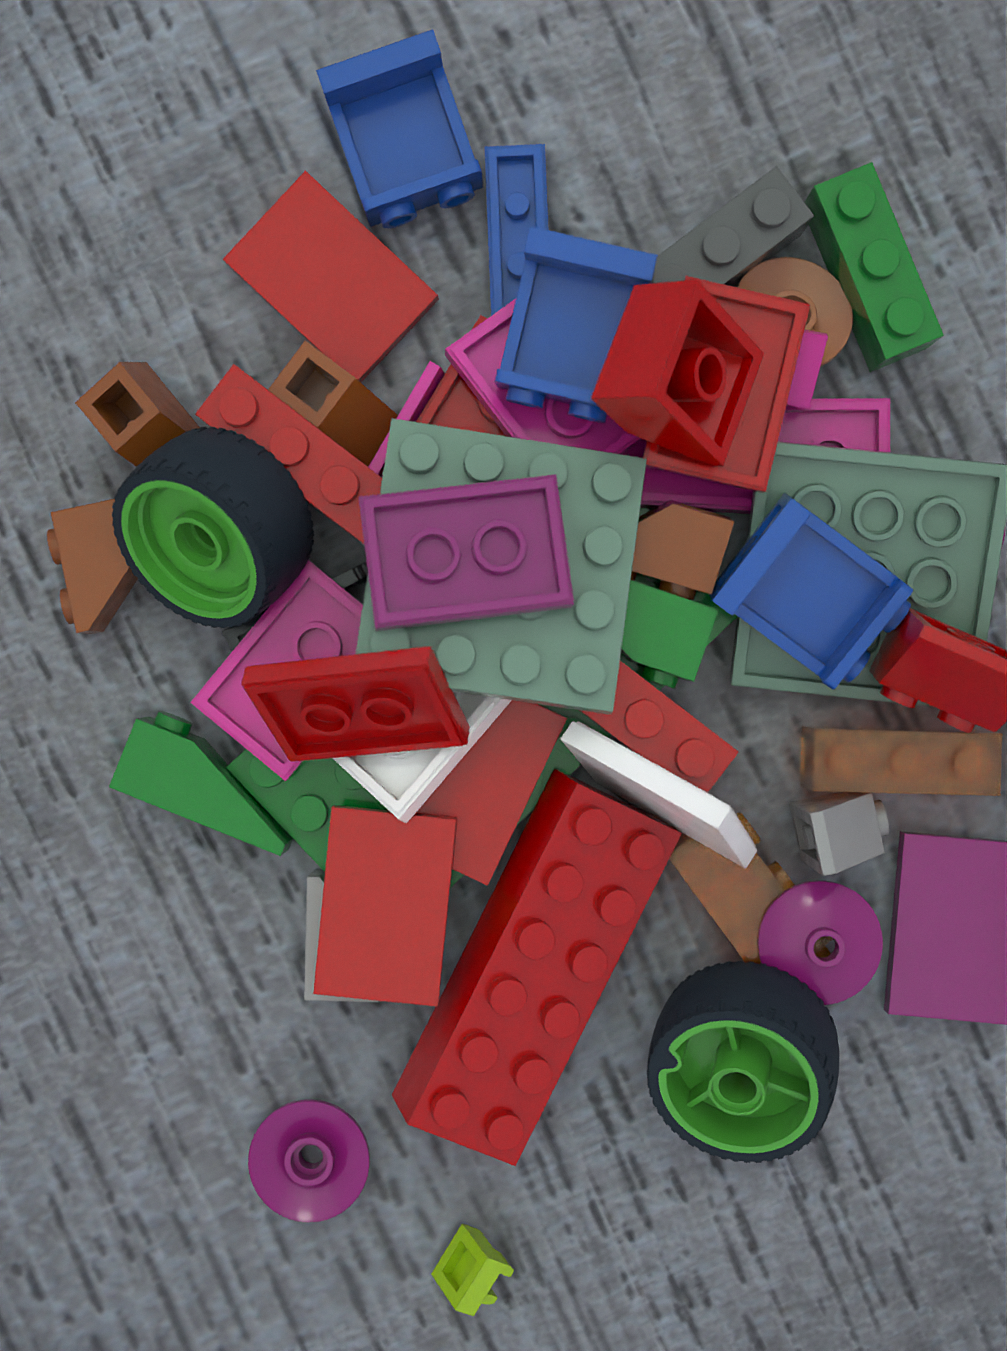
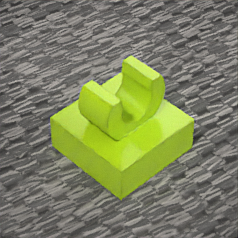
M462 1223L431 1275L456 1311L474 1316L481 1304L489 1305L496 1302L498 1297L491 1287L499 1274L511 1277L514 1270L504 1256L492 1247L479 1229Z

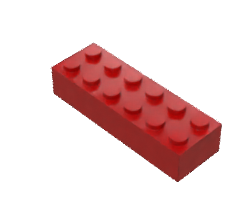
M554 768L439 999L438 1007H435L392 1093V1097L408 1125L516 1166L682 834L681 832L655 816Z

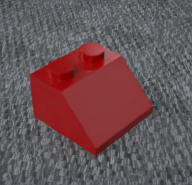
M698 279L634 285L592 393L591 400L628 434L706 464L724 466L764 353Z
M910 608L901 623L893 631L886 634L869 669V672L878 683L883 685L880 694L912 709L915 708L918 700L940 709L936 716L939 720L961 731L972 733L975 725H978L996 733L1007 722V649Z

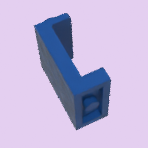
M433 29L316 70L370 227L381 223L383 228L402 226L417 217L416 211L438 203L444 209L459 206L471 200L475 196V190L483 188L482 171L478 160H475L446 77L441 51Z
M530 226L524 248L525 263L501 367L497 369L494 382L498 388L507 390L505 400L543 409L544 400L551 399L570 404L568 415L605 423L607 414L591 400V396L634 285L652 283L658 255Z
M784 492L716 580L712 595H709L714 603L730 615L736 614L818 675L824 684L834 690L842 680L851 682L863 670L871 656L867 648L883 630L886 633H890L901 623L911 607V603L907 599L912 594L913 589Z

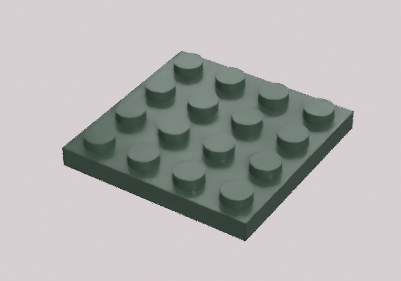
M392 418L380 494L557 475L574 605L572 608L375 631L369 577L367 575L356 654L431 646L447 678L448 687L454 692L611 714L615 700L647 458Z
M778 441L766 492L759 493L753 491L747 540L785 492L910 586L913 592L907 601L911 603V609L987 641L1007 517V464ZM737 617L729 679L732 686L894 702L880 694L883 685L878 683L869 672L887 634L885 631L882 630L867 648L871 656L859 675L851 682L842 680L832 690L821 681L818 675L747 622ZM919 700L916 704L922 706H931Z

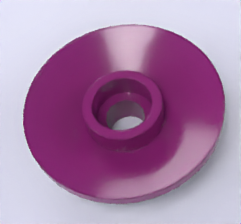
M815 880L792 886L781 893L770 904L759 926L757 946L761 963L769 967H776L780 971L784 970L792 977L799 978L800 982H804L810 990L817 993V997L822 999L824 1005H830L851 998L869 983L881 960L883 938L878 918L863 897L842 884L832 881ZM823 936L832 937L835 942L834 951L827 957L816 956L814 953L815 942Z
M314 1099L290 1102L269 1114L254 1134L248 1155L249 1175L258 1196L275 1213L298 1222L328 1220L348 1209L361 1194L367 1181L370 1167L369 1146L361 1127L355 1119L334 1104ZM308 1145H314L321 1150L323 1158L317 1163L307 1162L301 1154V1149Z

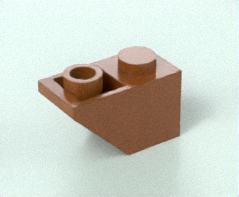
M306 340L268 389L367 467H369L390 431L391 419L398 417L392 409L360 381Z
M119 362L75 402L113 450L136 467L170 440L187 431L200 428L147 362Z
M114 499L51 512L54 528L49 529L47 532L48 546L55 564H62L67 588L60 590L61 607L68 624L75 625L76 633L95 634L104 632L138 580L125 562L126 560L120 552L121 549L117 545V538L114 536V526H112V505L115 501Z
M669 500L639 516L631 580L635 581L637 573L660 579L659 590L690 600H694L696 591L712 595L735 521L728 516Z

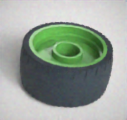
M195 428L175 437L155 450L121 484L112 505V526H114V536L117 538V545L121 549L120 552L124 556L125 562L131 568L134 576L139 579L138 581L141 585H144L146 590L155 596L156 600L162 602L165 607L170 608L177 615L179 614L185 619L192 620L196 624L200 623L203 626H211L213 628L240 626L267 609L298 577L309 560L313 550L312 546L314 545V524L311 520V511L308 509V503L303 496L302 490L299 489L298 483L292 478L291 473L283 467V464L271 452L266 451V448L262 445H258L256 441L246 438L243 434H237L232 430L227 431L225 428Z
M728 961L723 964L717 963L714 966L704 967L703 970H697L692 976L689 975L685 981H682L674 989L656 1022L647 1064V1084L650 1097L653 1098L652 1103L657 1108L658 1114L663 1117V1121L671 1127L674 1133H677L682 1140H686L689 1145L699 1148L698 1150L705 1151L711 1156H718L725 1160L730 1159L734 1162L744 1161V1163L773 1161V1159L784 1158L786 1155L790 1156L795 1151L801 1150L804 1145H808L812 1138L818 1135L819 1130L821 1131L833 1104L839 1076L840 1053L837 1029L832 1016H830V1011L824 1006L822 999L817 997V993L810 990L804 982H800L799 978L792 977L784 970L780 971L776 967H769L763 963L756 964L750 961L748 963Z

